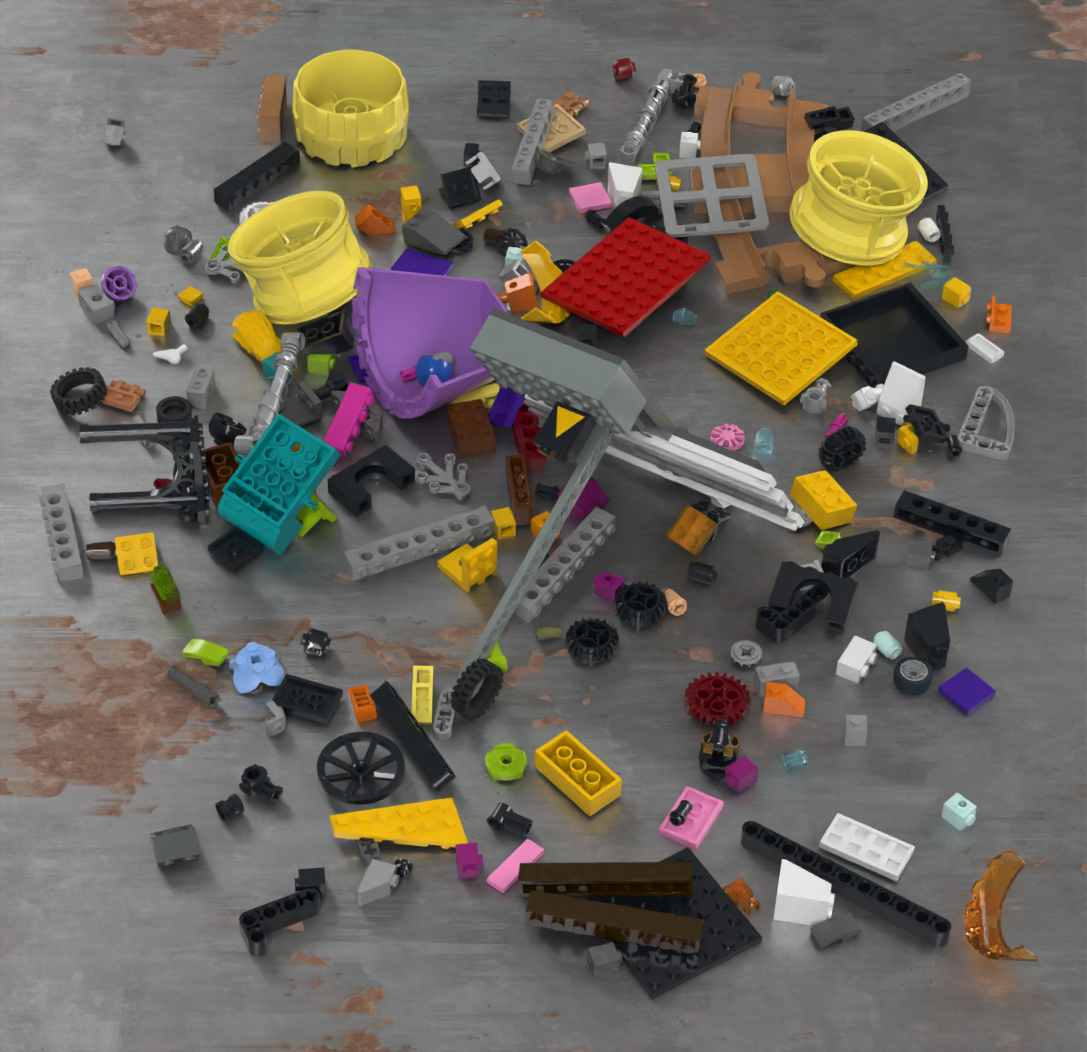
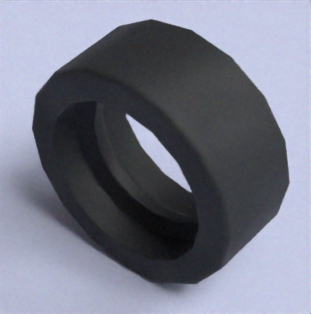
M167 397L162 399L156 406L158 423L189 422L190 418H192L191 404L183 397ZM170 410H181L184 412L173 417L165 415Z

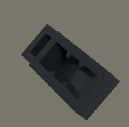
M835 106L808 112L804 115L810 130L831 127L836 128L838 131L853 127L855 120L849 107L836 109Z

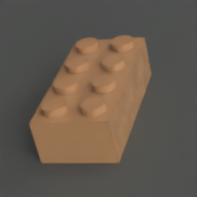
M266 75L265 82L262 81V91L260 92L258 104L260 112H257V122L260 124L258 125V135H261V142H281L287 106L286 76Z

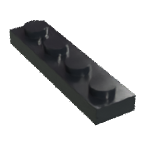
M938 205L936 223L940 229L939 242L942 261L950 262L951 255H954V245H951L952 234H949L950 223H947L949 214L945 211V205Z

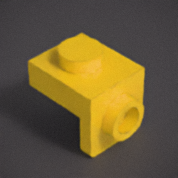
M912 424L903 425L899 428L897 442L910 454L917 452L919 438L914 434Z

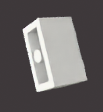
M854 636L838 660L836 675L858 684L862 677H866L870 664L873 665L877 659L878 654L875 653L877 644Z

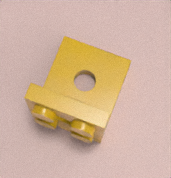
M491 538L474 549L466 543L438 560L437 567L462 589L469 592L472 585L484 583L485 577L490 574L493 576L497 575V541Z

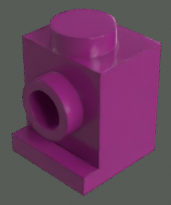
M606 571L602 575L597 574L593 581L595 585L594 594L614 603L619 588H623L625 585V577L621 576L619 578Z

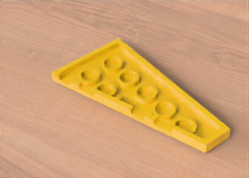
M452 797L329 816L333 836L337 838L360 840L363 837L372 838L375 842L391 840L394 841V844L422 847L439 845L442 849L456 847V844L468 843Z

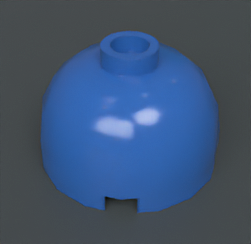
M423 355L419 358L415 368L416 379L423 388L429 375H437L441 383L449 381L452 375V367L441 358L437 361L432 359L433 356Z

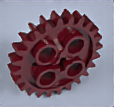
M708 672V677L701 674L700 680L694 678L693 683H689L685 692V708L689 709V715L694 714V720L701 719L700 724L708 722V727H711L713 723L717 724L720 719H725L727 724L730 722L732 725H735V720L741 722L742 716L746 717L747 711H749L750 691L746 690V684L741 685L740 679L734 681V675L728 678L727 673L719 676V673L716 672L715 676H712Z

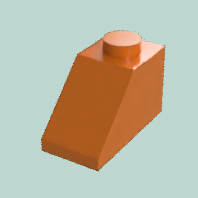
M370 204L355 216L356 228L369 236L392 234L395 232L393 220Z
M766 682L763 713L804 717V698L787 684Z

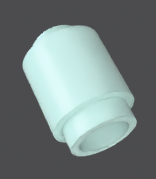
M888 631L878 632L875 635L873 643L877 644L876 648L886 658L894 660L901 654V644Z

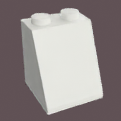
M609 162L608 194L614 210L625 200L641 196L642 168Z
M782 859L774 920L815 926L827 919H831L835 896L834 893H831L832 884L788 860Z

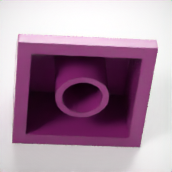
M593 477L589 478L569 514L582 521L595 507L603 509L609 502V497ZM566 483V484L564 485V487L558 492L557 501H558L560 495L562 494V492H563L565 486L567 485V483Z

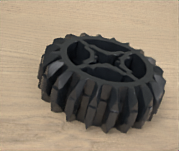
M843 426L840 430L837 428L836 432L831 433L829 437H825V442H822V447L818 449V456L821 464L829 471L843 470L854 465L856 461H859V457L863 456V451L866 450V439L855 427Z
M640 580L637 584L631 582L630 585L625 584L616 593L614 601L616 616H619L620 621H625L626 625L631 623L633 628L636 625H639L641 629L643 625L650 627L651 623L656 625L658 621H662L666 613L667 601L665 593L661 591V588H656L655 584L649 585L648 581L645 584L641 583Z
M591 617L588 620L582 618L580 622L575 621L574 625H570L566 633L565 645L568 653L572 655V659L577 658L578 662L585 661L586 665L588 662H592L594 665L596 662L603 664L604 660L609 661L611 657L615 656L619 647V636L616 628H613L612 623L607 624L606 619L600 621L599 618L596 620L591 619Z

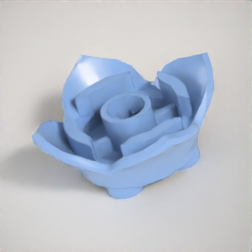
M249 642L246 647L241 649L229 662V668L234 670L233 681L240 694L256 689L261 682L267 686H280L284 679V670L279 662L280 657L274 650L256 642Z

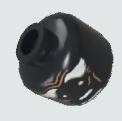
M311 628L307 634L303 633L300 645L304 646V653L321 657L324 653L327 654L331 638H328L327 632Z

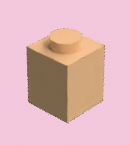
M87 268L70 273L71 287L78 299V291L92 286L93 279Z

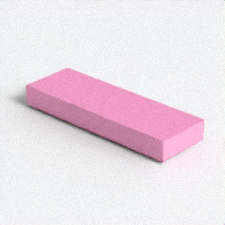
M529 839L525 840L487 878V883L504 894L518 880L520 863H535L544 854V849Z

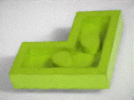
M653 153V164H637V167L642 168V180H657L655 163L670 160L669 153Z

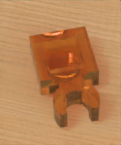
M742 878L723 887V890L736 906L740 904L743 906V912L746 915H750L751 909L749 906L759 910V901L753 898L754 892Z

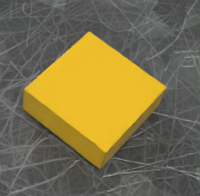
M192 286L178 294V299L191 307L204 298L203 293Z

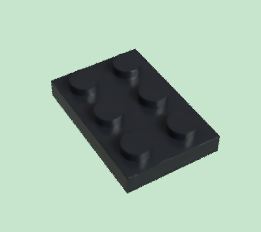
M286 674L272 700L277 706H281L286 713L328 724L343 696V690Z

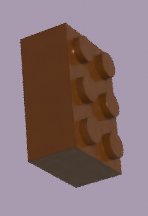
M482 399L446 405V423L459 459L496 452V436Z
M231 442L202 450L206 454V462H203V465H207V476H204V478H208L207 491L214 505L219 504L224 494L221 490L241 465V463L235 460L237 453Z

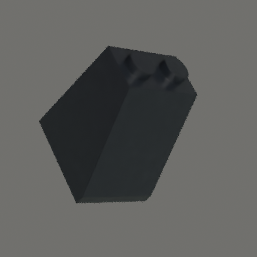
M943 602L909 613L904 636L905 643L914 655L927 661L932 667V671L941 670L946 666L950 645L947 615Z

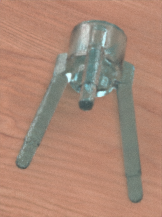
M922 261V264L927 266L905 263V266L932 271L931 276L935 280L921 283L918 285L919 287L943 284V281H947L950 271L947 266H940L927 261Z

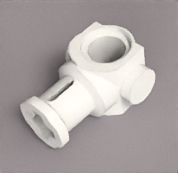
M879 384L875 388L867 386L852 394L853 407L860 412L877 404L884 385Z

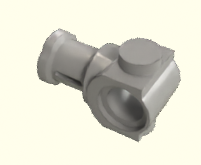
M824 378L817 379L815 387L808 388L806 393H802L800 403L803 404V409L812 414H820L822 410L826 409L828 403L826 392L831 388L828 380Z

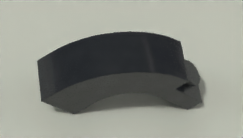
M636 196L619 204L609 214L604 224L613 231L628 217L636 221L643 217H650L660 221L663 215L659 212L660 208L648 197Z

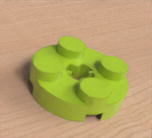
M511 743L495 745L493 750L488 751L486 754V770L491 778L496 781L520 779L523 777L527 767L526 753L523 750L520 751L516 748V745ZM504 760L511 761L509 764H503Z

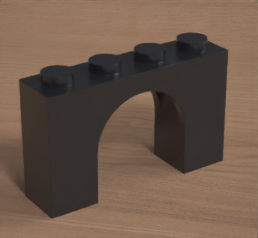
M384 445L327 479L328 493L358 517L372 508L371 494L358 484L360 480L369 476H381L402 490L415 482V468L390 447Z
M782 561L768 607L781 613L792 604L795 594L801 588L808 585L823 586L831 596V603L825 618V626L845 632L858 592V582L850 577H838L832 572L823 573L813 567L808 566L805 568L792 561Z

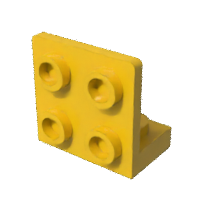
M153 532L114 537L121 576L159 570Z

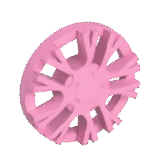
M724 423L723 426L714 427L711 431L710 442L719 446H729L727 449L732 451L739 450L744 445V432L738 429L737 425L734 426L732 424V426H728L729 423Z

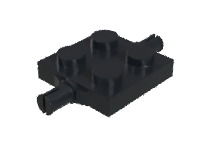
M912 404L905 408L908 415H904L903 420L905 423L912 424L914 433L919 439L942 444L948 440L944 431L949 432L951 426L941 422L935 410Z

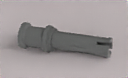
M176 666L171 667L174 672L170 669L168 670L167 677L191 692L195 700L202 701L208 709L217 705L220 699L219 693L212 692L204 683L196 682Z

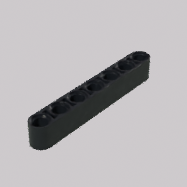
M385 680L370 696L429 782L441 792L456 776L395 688Z

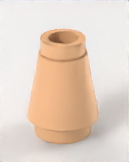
M667 589L664 593L669 612L676 616L682 615L687 609L686 600L673 589Z

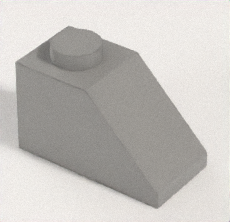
M518 259L505 266L498 278L505 284L506 281L531 272ZM532 274L535 292L537 293L539 286L535 276Z
M372 859L357 890V905L362 906L390 895L392 888H396L399 881L397 865Z

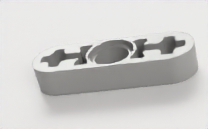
M445 689L440 693L433 724V735L438 740H447L452 735L456 711L451 707V703L450 705L446 704L448 698L452 699L451 693L454 692L452 689ZM442 712L451 713L449 717H443L440 714ZM442 724L445 725L444 731H441Z

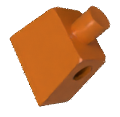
M531 273L506 281V292L496 294L502 303L509 302L511 311L532 310L535 307L539 309Z

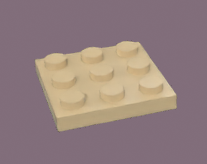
M558 104L554 105L555 116L543 150L552 152L586 134V129ZM530 118L517 124V129L522 134L525 133Z

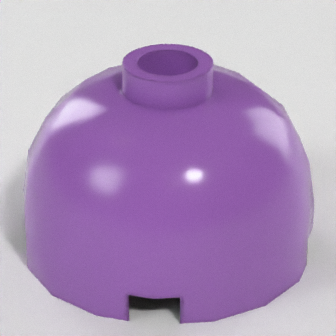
M124 266L111 267L102 276L100 282L101 290L114 302L125 301L136 292L137 282L134 278L135 275Z

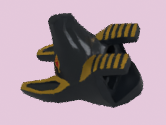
M720 719L714 731H708L702 737L699 754L701 770L714 780L725 778L726 767L737 761V754L740 750L738 736L732 735L730 738L726 720Z

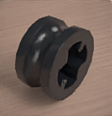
M396 859L394 864L397 865V875H399V878H409L413 870V864L407 859Z

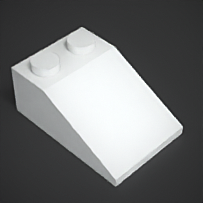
M894 361L878 401L877 414L882 417L896 418V423L901 426L909 424L903 420L904 415H908L905 408L909 404L921 407L926 377Z

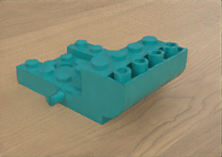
M278 413L247 457L241 454L236 456L235 460L241 463V465L221 490L224 494L218 505V514L225 521L246 532L260 544L281 557L303 526L295 517L305 505L312 510L316 509L315 507L318 506V503L310 499L311 495L341 455L335 448ZM300 444V450L293 452L294 446Z

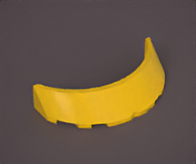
M533 241L521 250L522 256L527 261L537 280L540 292L562 274V271L550 259L552 257L550 252L538 241ZM542 298L541 310L535 307L522 316L521 319L531 323H560L571 312Z

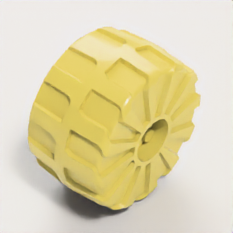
M355 49L324 53L304 64L299 69L297 78L293 82L292 112L298 143L302 142L306 148V153L310 157L317 156L323 159L326 164L336 167L340 164H349L352 168L364 167L369 162H382L390 158L394 150H399L403 146L407 137L409 100L406 79L402 76L399 66L380 54Z

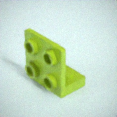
M314 492L310 499L318 503V506L315 507L316 509L312 510L305 505L295 517L303 525L298 532V535L301 537L321 518L323 520L327 518L332 523L338 518Z

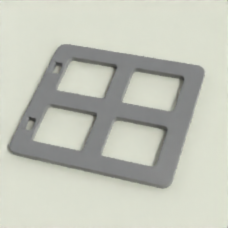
M725 155L663 160L655 163L665 233L676 238L763 231L769 228V219L755 155ZM745 166L749 186L718 189L713 168ZM700 170L703 190L675 193L671 191L669 171ZM751 198L755 219L725 222L722 218L719 201ZM706 202L709 223L677 225L674 204Z

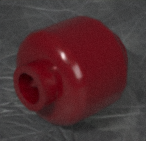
M630 58L618 59L612 65L614 78L617 77L618 80L631 79L634 75L633 72H636L635 62H631Z

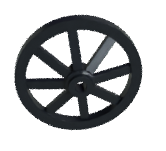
M352 732L335 738L324 747L317 761V776L322 788L333 798L348 804H371L387 798L397 790L405 774V761L399 747L387 737L372 732ZM370 742L364 759H358L352 743ZM377 744L391 753L379 761L370 764ZM345 745L352 764L350 765L331 756V754ZM396 760V774L374 772ZM329 762L347 771V773L326 776L324 771L325 764ZM353 779L345 791L331 784V782ZM369 779L391 782L377 791ZM358 784H364L369 791L368 794H352Z

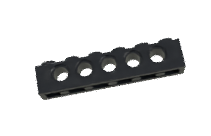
M906 490L903 491L895 505L894 518L943 536L951 533L962 543L998 556L1002 555L1009 542L1011 528Z

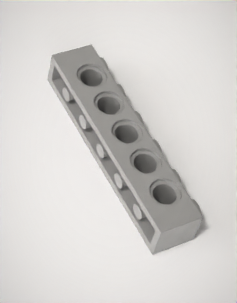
M536 99L511 169L514 184L531 185L541 155L538 149H543L555 116L553 100Z
M65 484L42 487L43 495L39 496L41 507H45V509H42L43 519L48 520V522H45L46 533L51 534L47 536L49 547L54 548L50 549L52 561L56 560V563H53L55 575L59 574L60 582L84 578Z

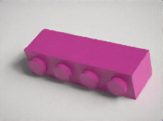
M351 382L323 441L335 448L341 455L340 458L346 459L348 453H351L355 437L359 436L360 426L367 418V410L374 402L371 388Z

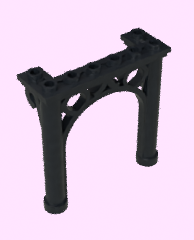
M198 415L190 418L189 422L94 426L80 424L79 435L81 444L151 441L168 449L174 456L178 466L173 480L157 490L90 493V512L108 509L165 507L178 510L179 518L183 521H193L198 516V522L206 525V517H210L209 505H206V503H210V494L206 492L208 490V478H204V476H207V465H203V462H206L205 451L201 450L204 449V437H200V435H203V424L199 423ZM193 454V459L186 457V455ZM194 469L195 476L187 472ZM189 481L192 483V486L182 487L180 482Z

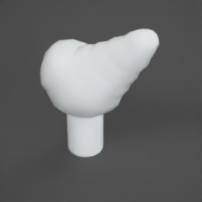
M183 344L177 349L157 351L152 355L176 365L181 361L180 355L187 351L188 348Z

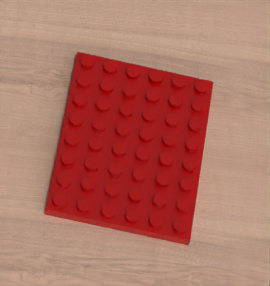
M628 217L542 290L541 298L624 338L711 261V255Z

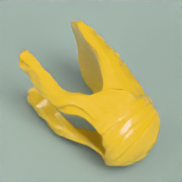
M260 310L242 312L232 322V328L238 332L233 333L232 338L261 363L262 360L276 352L280 353L282 348L281 339L276 337L273 326L264 312Z

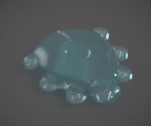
M682 308L673 312L672 320L673 322H679L680 325L687 324L691 326V324L698 323V320H696L698 316H693L694 312H689L686 308Z

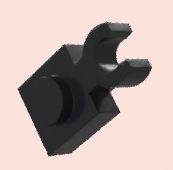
M951 533L938 539L936 545H932V551L937 553L935 555L936 561L941 560L944 554L950 557L963 549V543Z

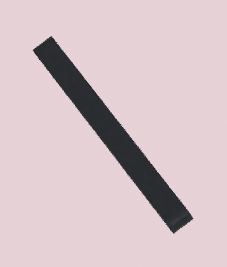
M748 821L743 824L741 844L746 849L781 866L782 859L788 860L832 884V893L933 945L944 946L948 943L952 926L946 918L757 822Z

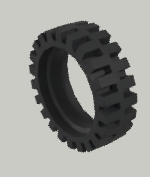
M80 367L78 371L75 368L72 369L71 373L69 371L65 372L66 375L59 376L60 380L56 379L54 381L55 384H52V389H50L51 397L57 410L61 413L64 412L65 415L69 413L70 415H75L76 412L80 415L82 411H85V413L89 412V408L92 410L96 408L95 404L100 405V400H104L107 395V387L102 375L98 370L90 369V367H86L85 370L83 367ZM83 384H94L87 393L79 397L63 398L72 388Z
M484 658L477 659V661L471 663V666L468 665L466 667V672L463 671L460 674L462 677L457 679L456 682L458 684L454 685V692L451 693V707L469 720H475L480 715H484L486 709L489 710L491 708L490 704H494L496 701L494 698L499 696L500 692L498 690L502 689L503 686L501 685L504 681L502 669ZM484 679L479 691L471 699L476 686Z

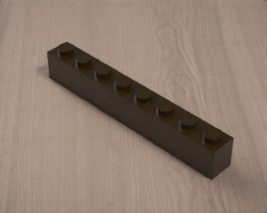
M520 863L518 874L519 896L529 897L531 890L568 897L693 896V863Z
M531 890L526 908L525 924L533 927L550 928L556 931L573 932L579 935L585 934L598 938L614 939L620 942H631L643 946L649 945L666 950L672 949L685 953L699 954L704 920Z

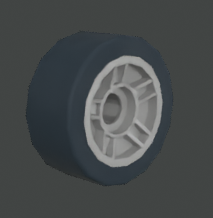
M903 658L895 666L894 684L903 693L910 695L922 694L931 685L932 667L922 658Z

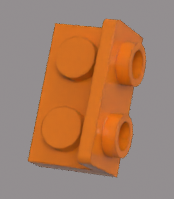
M992 296L991 302H987L986 312H989L986 316V324H989V331L1010 333L1012 305L995 303V296Z

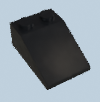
M346 310L298 327V332L303 333L305 337V347L302 351H299V354H340L353 349L355 328H352V318Z
M875 530L840 538L831 544H827L823 549V561L821 563L823 572H832L841 578H852L876 559L880 532Z

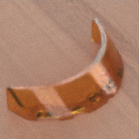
M1011 849L994 857L986 865L989 868L982 878L974 883L970 891L973 893L972 898L965 906V934L975 950L987 958L1037 962L1038 957L1024 945L1011 950L1002 935L1001 912L1004 900L1013 881L1026 865L1025 860Z

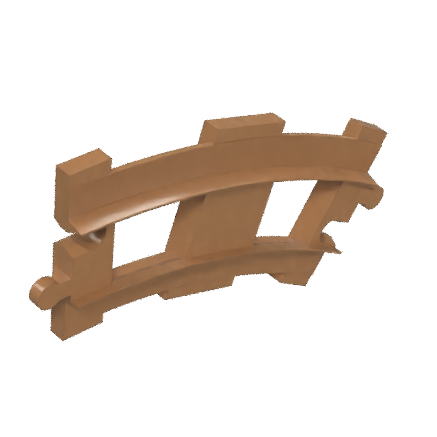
M755 72L743 74L742 86H738V80H736L733 90L700 86L695 102L694 115L703 116L701 157L738 155L730 154L731 121L786 129V153L753 155H755L767 212H789L793 196L801 186L807 183L809 178L807 159L814 144V134L824 130V128L810 130L804 115L808 112L828 108L829 105L798 100L795 88H793L792 94L786 100L785 107H773L774 95L772 91L759 89L761 87V76ZM745 166L713 168L718 189L749 186ZM689 170L691 191L703 190L700 170ZM751 198L719 201L722 218L725 222L745 220L742 212H754ZM693 202L694 213H708L706 202ZM749 232L714 234L724 259L714 262V274L725 294L765 287L769 281V274L765 267L776 269L784 283L804 279V283L807 286L818 288L824 285L826 275L842 272L856 266L827 257L813 249L803 240L756 248Z

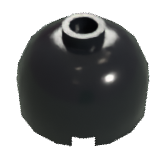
M216 412L210 419L208 430L214 438L213 442L215 444L221 445L231 442L234 445L236 436L245 435L246 427L240 422L236 424L232 421L233 418Z

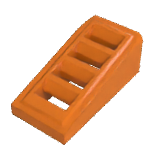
M367 684L348 688L349 698L357 722L362 723L375 720L377 718L376 708Z

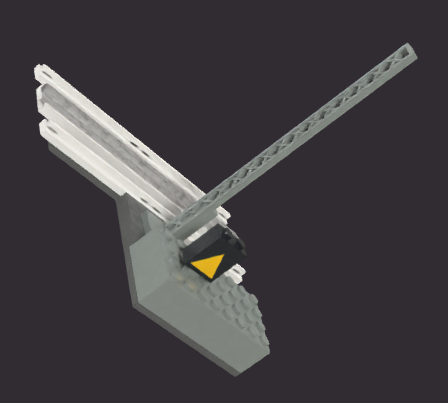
M493 308L470 347L475 354L474 357L483 363L482 367L490 371L489 375L497 380L496 383L506 389L510 387L520 395L526 394L524 403L529 406L528 411L546 419L534 440V444L539 448L538 452L547 457L550 454L561 463H575L577 467L451 689L453 690L454 685L458 684L456 682L457 679L462 677L460 674L463 671L466 672L468 665L471 666V663L477 661V659L484 658L487 660L604 453L790 530L796 531L797 527L801 528L804 520L798 513L791 511L794 506L785 493L776 487L777 482L771 474L766 473L759 461L677 429L625 359Z

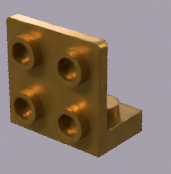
M687 504L679 512V517L675 523L669 527L666 537L681 545L695 556H698L719 524Z

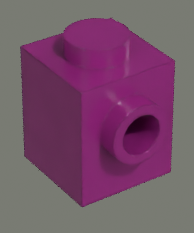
M743 756L726 767L724 780L728 787L733 788L739 793L757 782L758 768L746 756Z
M477 843L456 844L458 878L480 876V867H483V855H478Z

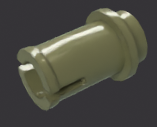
M560 625L551 627L539 626V628L535 629L536 639L544 641V639L561 638Z

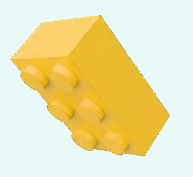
M826 470L798 476L794 479L790 492L791 497L806 511V514L821 530L852 523L857 504Z

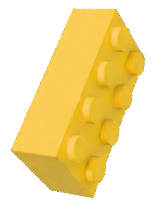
M567 730L535 750L534 767L589 816H592L621 796L622 779Z

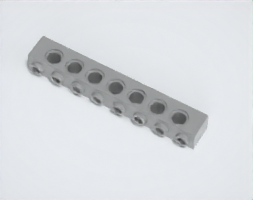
M959 73L862 118L861 132L880 122L885 123L892 131H895L969 97L971 80L962 73Z
M486 506L344 551V566L353 581L494 535L495 520Z
M595 507L537 570L513 615L528 623L534 617H537L541 609L551 602L552 597L562 590L563 585L573 578L574 573L583 567L584 562L594 555L595 550L604 544L606 538L615 532V516Z

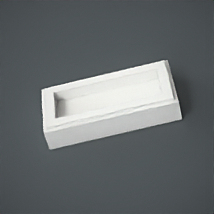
M979 333L966 340L971 350L991 364L1004 356L1003 350Z

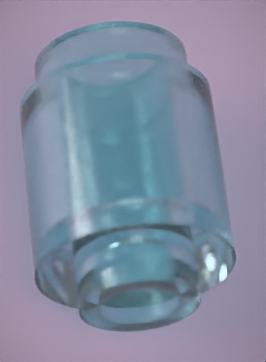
M762 428L755 436V451L760 455L770 454L773 451L774 435L770 429Z

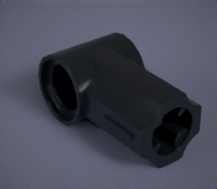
M502 802L496 805L487 818V823L491 828L497 831L506 829L521 837H527L533 820L513 812L509 805Z

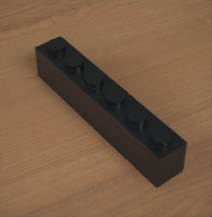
M286 142L282 143L214 188L215 203L228 211L238 206L300 164L299 150Z

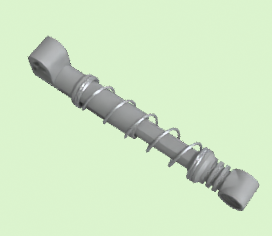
M664 68L660 71L655 83L648 89V97H645L643 100L644 105L640 106L639 114L634 118L636 123L631 124V131L625 136V143L620 148L619 164L634 165L639 150L644 147L648 134L652 131V126L655 124L657 116L660 114L661 108L668 98V92L673 94L675 89L683 84L682 78L685 73L669 68ZM637 116H639L640 118L638 123L636 121ZM633 125H636L634 131H632L631 127ZM647 127H651L650 131L647 133Z
M283 333L281 337V351L274 359V364L272 365L276 373L274 377L268 378V381L271 383L270 390L263 391L264 399L262 404L258 405L260 410L258 416L253 419L255 425L251 426L249 435L236 436L234 449L237 455L241 454L247 457L278 415V412L283 408L282 398L288 394V387L286 385L292 382L293 375L291 372L296 370L299 351H302L305 347L303 333ZM290 372L291 380L288 383H286V380ZM284 386H285V387H286V394H285L283 397H281L282 392H283V389H284Z

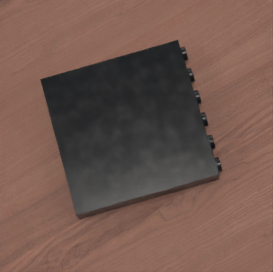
M911 282L820 313L822 319L857 339L858 345L848 352L845 357L872 388L879 384H885L894 361L923 375L967 358L969 347L967 343Z

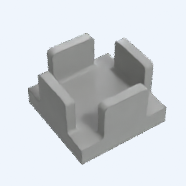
M481 151L466 161L465 164L468 165L474 160L479 159L480 163L471 168V172L478 183L483 182L488 177L492 178V181L483 187L485 191L501 178Z

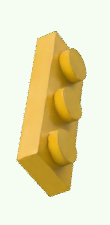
M500 199L493 201L454 223V226L457 229L463 227L465 230L473 226V221L476 220L478 223L486 218V214L492 215L498 212L497 208L503 204Z

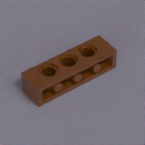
M524 454L505 456L508 492L516 525L531 524L533 503Z

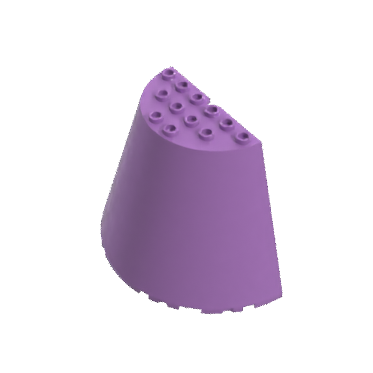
M365 267L357 268L353 289H357L356 297H352V328H357L356 343H359V345L355 346L356 353L359 356L360 368L365 369L369 375L364 378L368 387L371 388L373 396L384 409L391 410V415H397L401 419L416 418L496 380L489 375V370L482 367L483 363L474 357L475 354L470 349L493 308L509 314V311L486 280ZM444 351L449 352L453 357L452 375L449 381L441 383L437 375H429L423 388L416 378L403 382L400 378L404 376H400V371L413 368L423 355H434Z

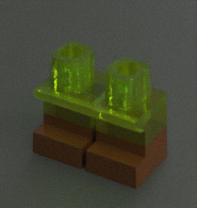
M164 564L154 567V572L149 573L153 581L150 587L162 613L165 614L181 609L180 592L169 569Z

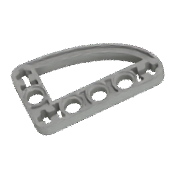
M981 386L977 389L958 434L959 445L962 447V450L997 460H1006L1010 455L1015 433L1013 410L1002 393L992 387ZM992 401L999 406L1005 418V443L978 435ZM977 404H980V405H983L984 407H983V408H980V407H977L976 405H977ZM971 416H977L980 419H973ZM966 428H973L974 431H968ZM983 444V445H986V446H988V447H987V448H982V447H980L979 445Z

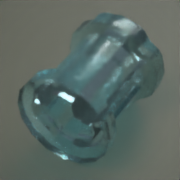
M800 747L794 752H783L781 754V761L784 768L788 771L800 764L803 766L807 765L808 757L804 748Z

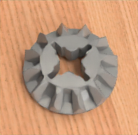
M743 640L736 642L731 647L730 658H733L734 663H740L741 667L743 665L750 667L752 664L757 665L758 661L761 660L762 650L758 644Z

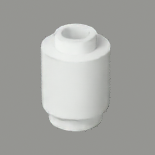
M924 218L919 222L917 228L926 241L935 242L940 238V229L931 218Z

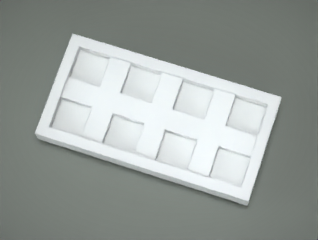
M839 813L835 816L819 844V847L894 881L899 879L915 850L913 845Z

